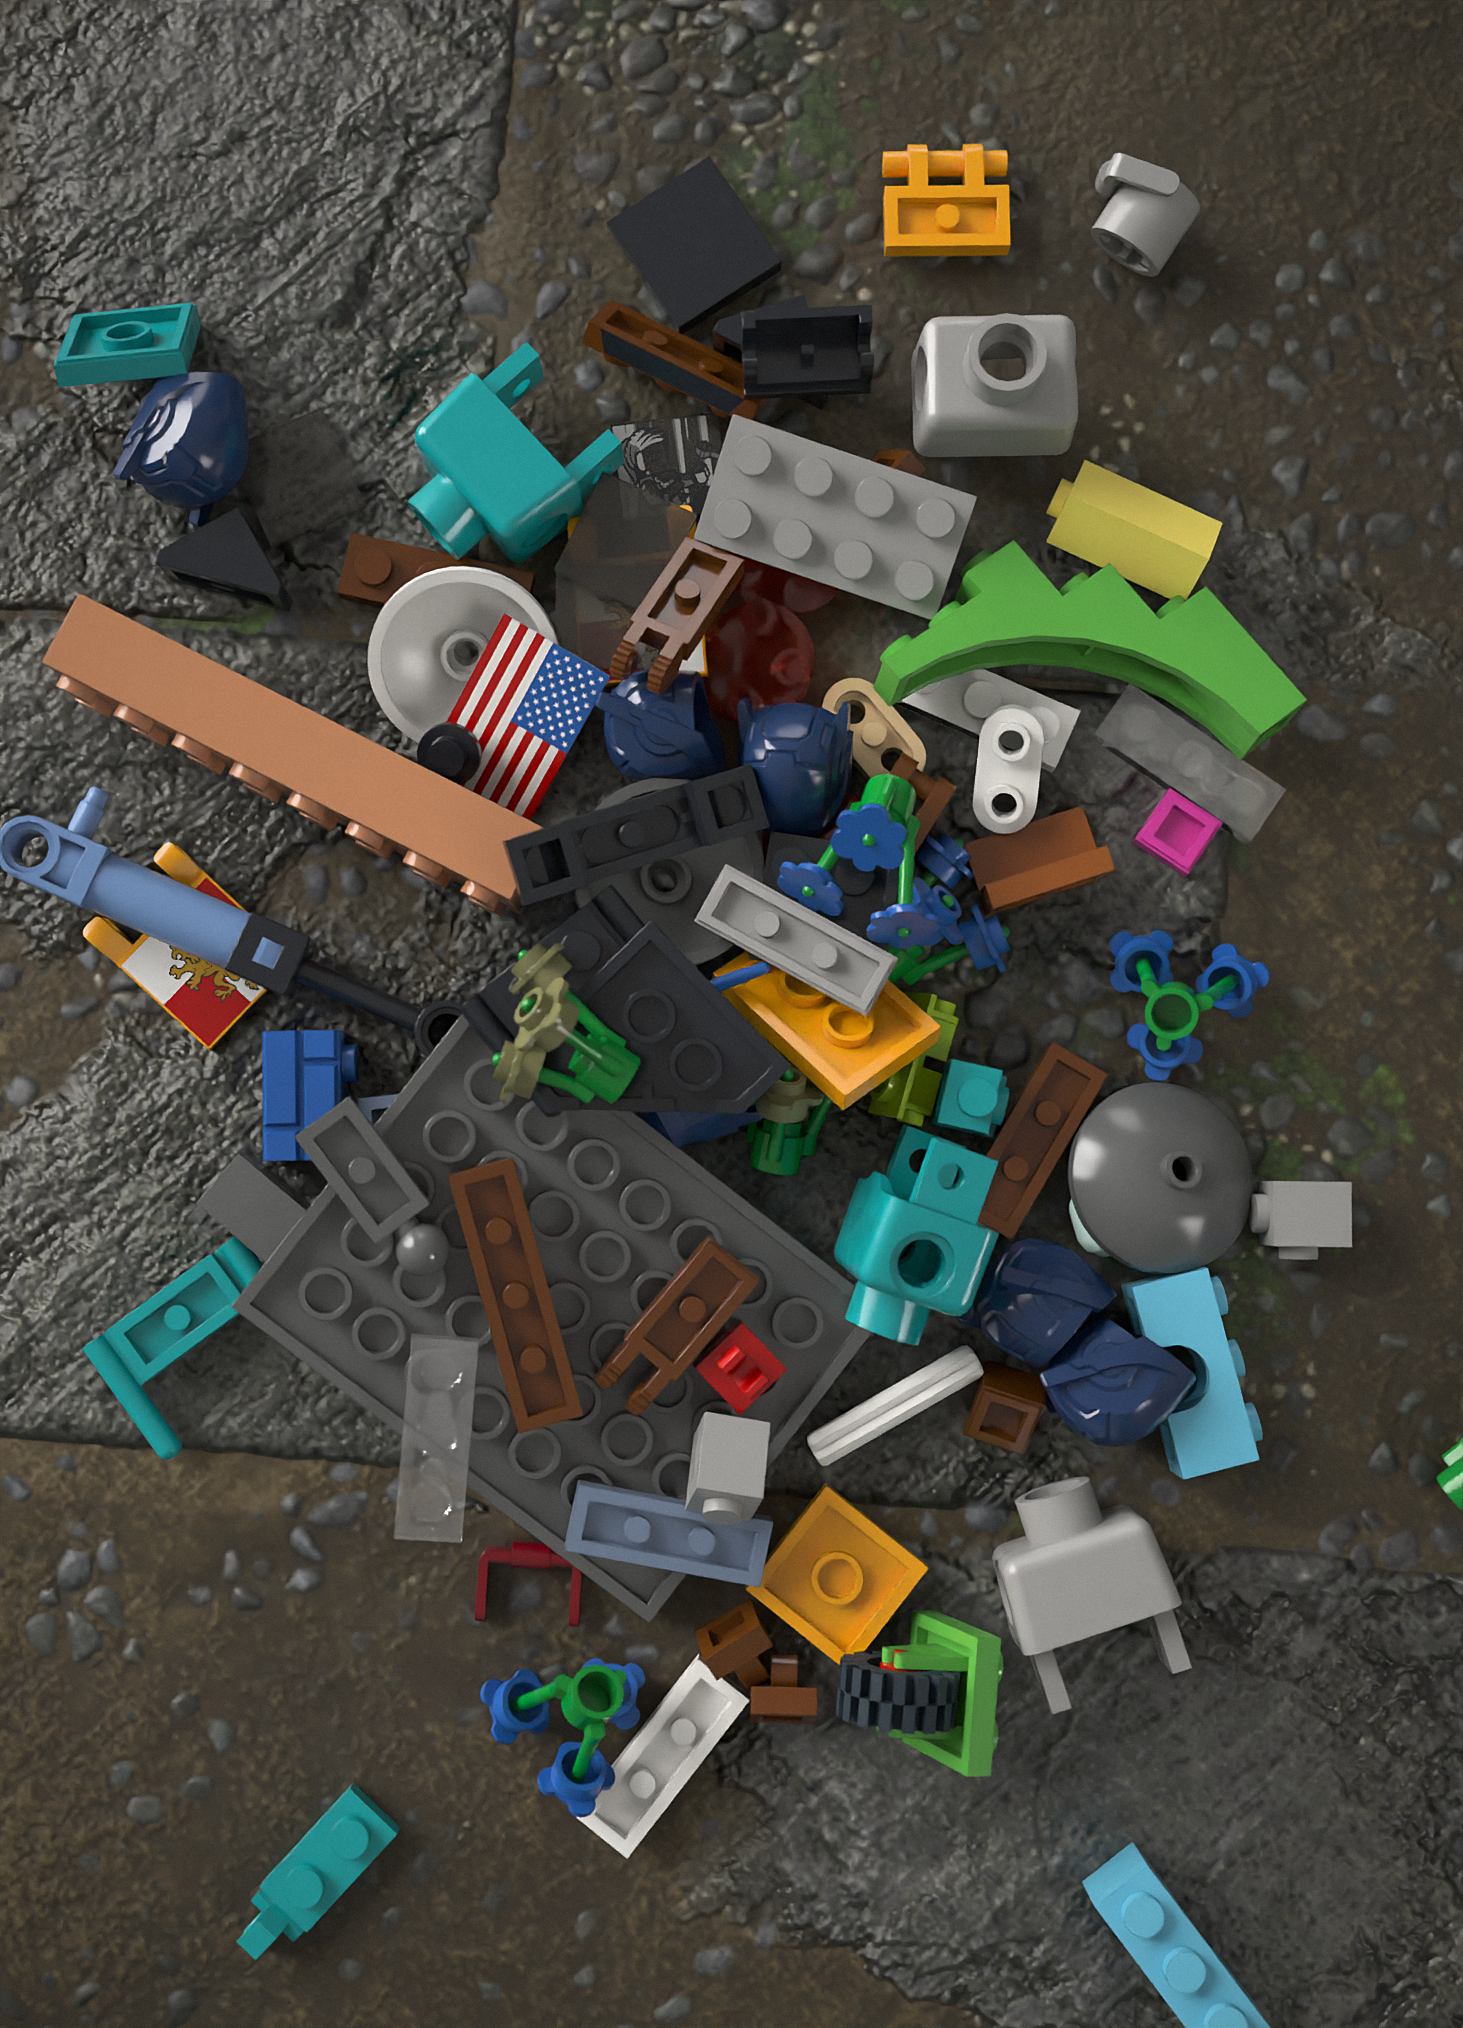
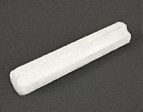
M967 1345L961 1346L812 1431L807 1436L808 1445L817 1461L822 1466H827L979 1379L984 1373L983 1367L970 1347Z

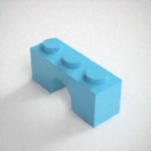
M1199 1267L1186 1272L1160 1274L1121 1284L1135 1338L1146 1336L1162 1348L1180 1345L1190 1354L1195 1365L1197 1380L1191 1391L1170 1416L1159 1425L1170 1471L1182 1479H1188L1260 1460L1255 1442L1263 1439L1262 1427L1254 1405L1251 1402L1244 1403L1238 1378L1245 1377V1365L1235 1339L1227 1340L1221 1315L1228 1314V1302L1220 1279L1217 1276L1210 1278L1208 1268Z
M1133 1842L1082 1881L1095 1908L1186 2028H1270L1253 2000L1213 1947L1211 1948L1173 1894Z

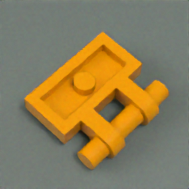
M912 144L907 146V151H883V178L906 177L908 186H885L884 257L1008 255L1011 245L1009 185H984V177L1006 176L1008 165L1007 150H983L982 144H963L962 151H928L927 144ZM928 177H961L963 185L928 186Z

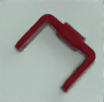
M513 1541L512 1547L490 1546L483 1551L478 1563L475 1621H486L490 1562L510 1563L511 1567L550 1570L551 1566L572 1567L569 1627H579L583 1573L542 1542Z

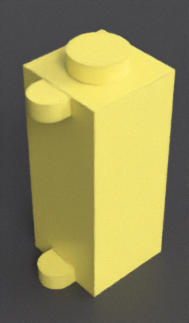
M1085 460L1074 483L1062 478L1046 514L1057 518L1046 542L1101 568L1111 563L1123 578L1166 598L1172 599L1180 595L1186 601L1210 559L1223 523Z

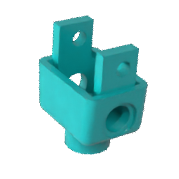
M527 342L519 347L484 380H481L475 373L471 372L431 412L415 432V443L426 470L433 479L411 497L407 504L436 541L457 560L462 558L485 536L511 561L524 562L530 559L568 529L567 522L569 519L585 515L582 501L624 464L622 443L607 429L564 468L509 410L544 379L540 356Z
M903 1124L885 1175L873 1171L868 1178L859 1176L835 1245L834 1255L837 1262L858 1279L845 1315L846 1320L889 1339L910 1345H919L931 1309L950 1316L963 1315L970 1309L999 1235L995 1230L977 1221L999 1161L967 1150L961 1144ZM925 1149L926 1155L920 1171H912L909 1166V1157L915 1150ZM959 1170V1179L956 1182V1184L953 1185L957 1171ZM911 1242V1248L907 1255L898 1262L901 1251Z

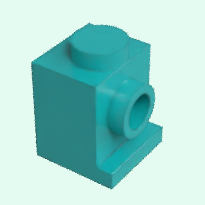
M950 1059L945 1062L930 1124L993 1139L996 1124L1001 1125L1009 1097V1088L1005 1087L1007 1077L1002 1076L1003 1070L956 1059Z

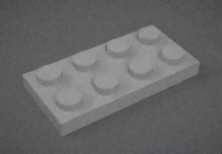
M733 414L694 539L932 620L938 612L977 496Z

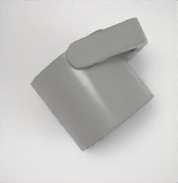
M1115 153L1112 160L1102 164L1095 181V188L1099 193L1097 201L1106 207L1091 228V236L1097 245L1118 263L1141 275L1154 277L1159 274L1201 211V205L1196 196L1180 182L1175 172L1129 155Z

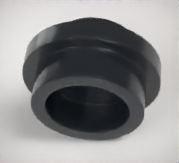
M445 722L433 726L422 736L417 748V759L419 765L458 785H462L468 782L478 771L482 752L477 738L469 729L457 723Z

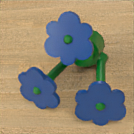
M879 774L870 778L864 789L861 801L852 803L849 810H844L838 816L837 825L839 829L833 833L831 843L817 865L801 863L797 866L791 862H784L779 868L781 874L777 879V884L782 891L791 897L797 898L802 906L811 911H818L819 909L828 915L838 916L844 908L840 900L843 892L836 885L833 876L829 872L840 856L853 858L855 867L861 871H872L876 865L886 869H893L899 866L898 904L888 907L886 911H878L871 915V924L867 926V937L874 942L890 943L892 947L897 949H907L912 947L913 944L919 946L933 945L940 938V931L938 930L940 928V918L935 915L925 914L922 908L913 905L915 839L920 827V821L911 815L916 802V792L912 785L898 776Z

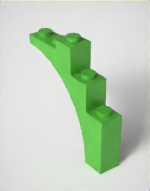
M1014 540L994 554L990 549L981 551L964 566L960 573L963 580L954 601L942 608L932 618L928 625L929 629L914 639L909 634H906L893 642L880 657L882 666L873 687L890 707L929 684L972 670L1018 664L1073 667L1118 678L1165 699L1204 725L1239 760L1283 729L1307 701L1207 586L1186 601L1180 595L1175 596L1154 613L1109 563L1091 577L1085 572L1076 575L1058 591Z

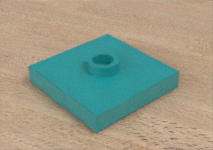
M182 303L75 314L53 365L59 387L187 374L201 327L197 305Z

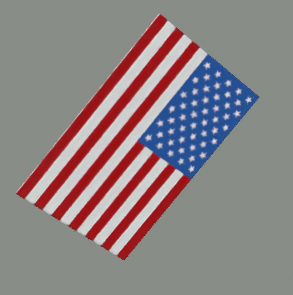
M504 613L446 721L460 724L469 729L475 735L481 747L482 759L478 771L468 782L460 786L531 820L594 707L599 694L608 682L610 675Z

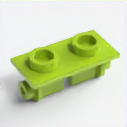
M903 992L941 1026L939 1041L870 1091L872 1100L868 1113L897 1118L900 1122L922 1127L924 1117L932 1116L933 1106L942 1078L941 1073L923 1068L925 1057L946 1062L959 1019L953 1016L956 1005L937 999V995Z

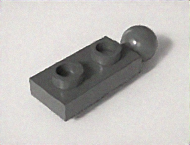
M351 1095L294 1136L374 1244H377L391 1232L395 1234L398 1238L396 1255L404 1270L412 1275L425 1277L437 1273L445 1266L450 1254L447 1236L435 1225L419 1223L414 1216L430 1204V1200Z

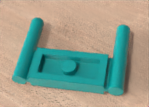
M235 1236L224 1243L217 1251L209 1254L107 1329L104 1334L98 1336L82 1348L156 1454L163 1460H170L176 1457L182 1449V1442L145 1392L142 1385L152 1380L240 1315L231 1306L262 1268L263 1264L255 1253Z

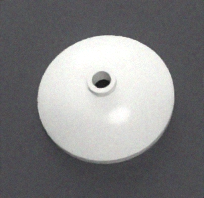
M459 566L427 572L406 583L394 593L379 613L369 641L367 663L375 697L384 713L399 730L419 743L422 736L430 728L437 724L445 723L448 720L504 613L559 645L554 627L548 615L527 590L513 580L493 571L477 567ZM468 641L476 645L479 653L475 657L467 659L458 655L455 647L460 642Z

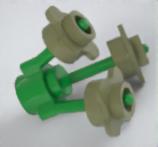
M539 942L530 951H520L518 954L519 962L511 969V972L519 980L509 991L513 995L522 992L525 997L518 1005L514 1015L515 1022L520 1025L519 1035L514 1043L505 1041L501 1053L495 1054L492 1058L493 1064L496 1066L492 1079L504 1083L499 1098L500 1102L506 1103L509 1093L530 1099L538 1081L567 1091L586 1104L591 1101L595 1094L612 1104L627 1088L639 1067L641 1059L624 1048L627 1041L608 1029L568 989L569 983L563 977L573 966L560 954L564 948L560 942L553 945L549 950ZM577 1020L591 1034L585 1037L575 1030L574 1026ZM564 1041L575 1048L576 1052L571 1058L568 1068L575 1072L577 1076L574 1078L542 1067L546 1052L554 1050Z
M790 1067L752 1104L756 1105L757 1112L764 1117V1120L762 1118L759 1121L749 1123L745 1136V1141L752 1144L749 1164L758 1170L777 1175H795L799 1173L802 1155H814L818 1133L833 1101L819 1088L809 1085L806 1082L807 1077L799 1069ZM809 1105L815 1106L805 1129L801 1130L802 1120L807 1117Z

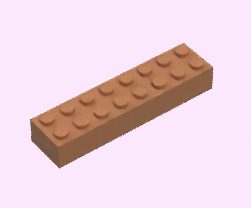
M78 593L42 660L44 665L60 676L56 687L75 697L77 703L108 719L115 709L116 711L113 716L130 725V729L163 747L172 738L171 745L187 754L186 757L218 775L222 774L226 766L231 768L229 775L243 782V787L277 804L282 794L289 797L287 804L300 811L299 815L331 832L334 831L337 823L346 826L347 828L344 833L355 839L357 845L386 860H390L394 851L405 856L402 862L412 868L411 872L441 888L446 889L451 879L463 886L460 892L469 897L468 901L498 917L503 916L506 908L520 915L523 914L527 905L522 906L502 841L542 828L541 826Z

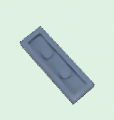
M578 1480L564 1545L565 1551L760 1587L773 1521L770 1516L754 1513L750 1521L742 1520L740 1523L732 1525L716 1524L705 1520L702 1517V1513L686 1511V1500Z

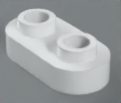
M1009 704L992 711L983 723L979 738L973 809L977 819L985 828L1001 834L1014 833L1024 828L1033 818L1037 805L1045 736L1044 727L1040 718L1031 709L1022 705ZM1007 730H1015L1022 735L1024 744L1017 750H1007L1000 743V735ZM1000 793H1008L1015 798L1017 806L1010 812H1000L994 807L993 798Z

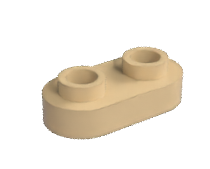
M847 678L837 682L828 690L822 708L838 714L841 704L847 702L850 705L860 707L864 713V719L857 724H850V730L854 732L852 763L867 781L876 775L890 773L881 763V757L888 752H895L900 756L904 752L919 762L916 768L923 772L926 763V752L922 741L894 707H889L873 689L874 685L860 678Z

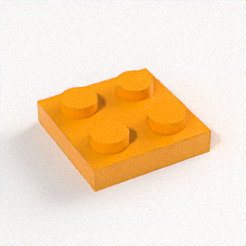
M825 1483L766 1558L760 1587L745 1585L750 1594L840 1665V1658L843 1655H854V1652H864L929 1568L919 1557Z

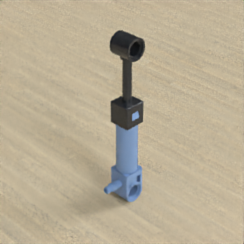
M97 787L89 788L85 799L80 801L68 829L43 818L26 815L15 817L5 823L0 830V866L8 874L27 885L88 912H96L221 967L238 978L288 1000L293 999L299 984L302 983L413 1032L411 1039L416 1041L422 1054L427 1058L435 1049L431 1038L432 1029L435 1024L443 1018L453 1017L458 1019L462 1015L458 1008L463 1004L451 1000L438 1001L431 1005L426 1004L424 1009L315 962L311 958L316 950L317 943L308 935L253 911L251 913L246 912L119 856L110 848L92 841L104 815L103 808L109 798L107 792ZM45 837L49 847L47 857L41 864L35 867H25L22 860L23 848L32 839Z

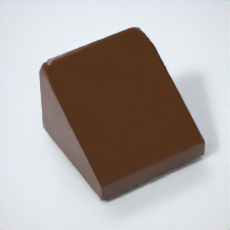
M987 1360L983 1366L984 1373L978 1380L963 1428V1435L1024 1455L1045 1406L1046 1389L1042 1385L1040 1376Z

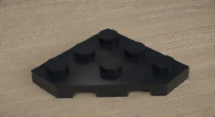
M649 921L574 994L608 1029L627 1041L624 1048L641 1059L639 1067L627 1088L612 1104L596 1094L586 1104L567 1091L538 1081L533 1091L552 1110L743 1114L792 1065L655 923ZM577 1020L574 1029L585 1037L591 1034ZM564 1041L554 1050L546 1052L542 1067L575 1078L577 1074L570 1070L568 1065L576 1049Z

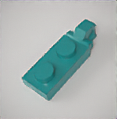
M353 1783L263 1880L259 1886L261 1889L251 1900L261 1912L244 1929V1933L237 1940V1943L256 1961L281 1932L292 1942L303 1931L307 1933L398 1834L400 1827Z

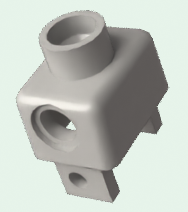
M1010 313L995 316H943L932 318L928 321L922 330L911 360L913 443L917 453L926 457L1059 455L1066 452L1071 445L1078 419V388L1075 367L1076 329L1073 321L1064 315H1015ZM1021 358L1024 363L1025 374L1019 380L1009 382L997 380L986 373L980 361Z
M1074 1477L1033 1489L1016 1499L1015 1503L1026 1536L999 1545L993 1552L992 1561L1011 1636L1022 1654L1029 1656L1043 1700L1052 1714L1072 1708L1052 1649L1144 1618L1147 1619L1160 1661L1173 1674L1192 1668L1173 1609L1180 1606L1182 1601L1153 1529L1145 1519L1124 1505L1114 1506L1101 1511L1090 1477Z

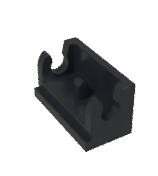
M872 305L742 311L741 353L744 400L871 393V380L874 370V352H871Z

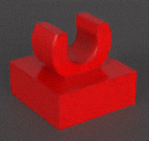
M740 1319L693 1363L694 1368L739 1415L787 1370Z

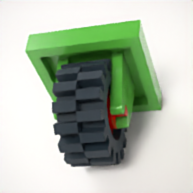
M912 1610L909 1645L882 1647V1651H872V1654L861 1651L854 1652V1655L845 1654L840 1658L836 1715L843 1717L842 1720L848 1723L857 1722V1726L864 1728L875 1726L878 1731L889 1732L890 1737L902 1738V1742L966 1777L991 1776L992 1754L998 1742V1727L995 1720L997 1687L1003 1674V1658L1000 1652L1001 1638L935 1610Z

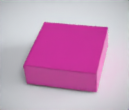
M1169 788L1132 843L1182 877H1185L1190 873L1223 822Z

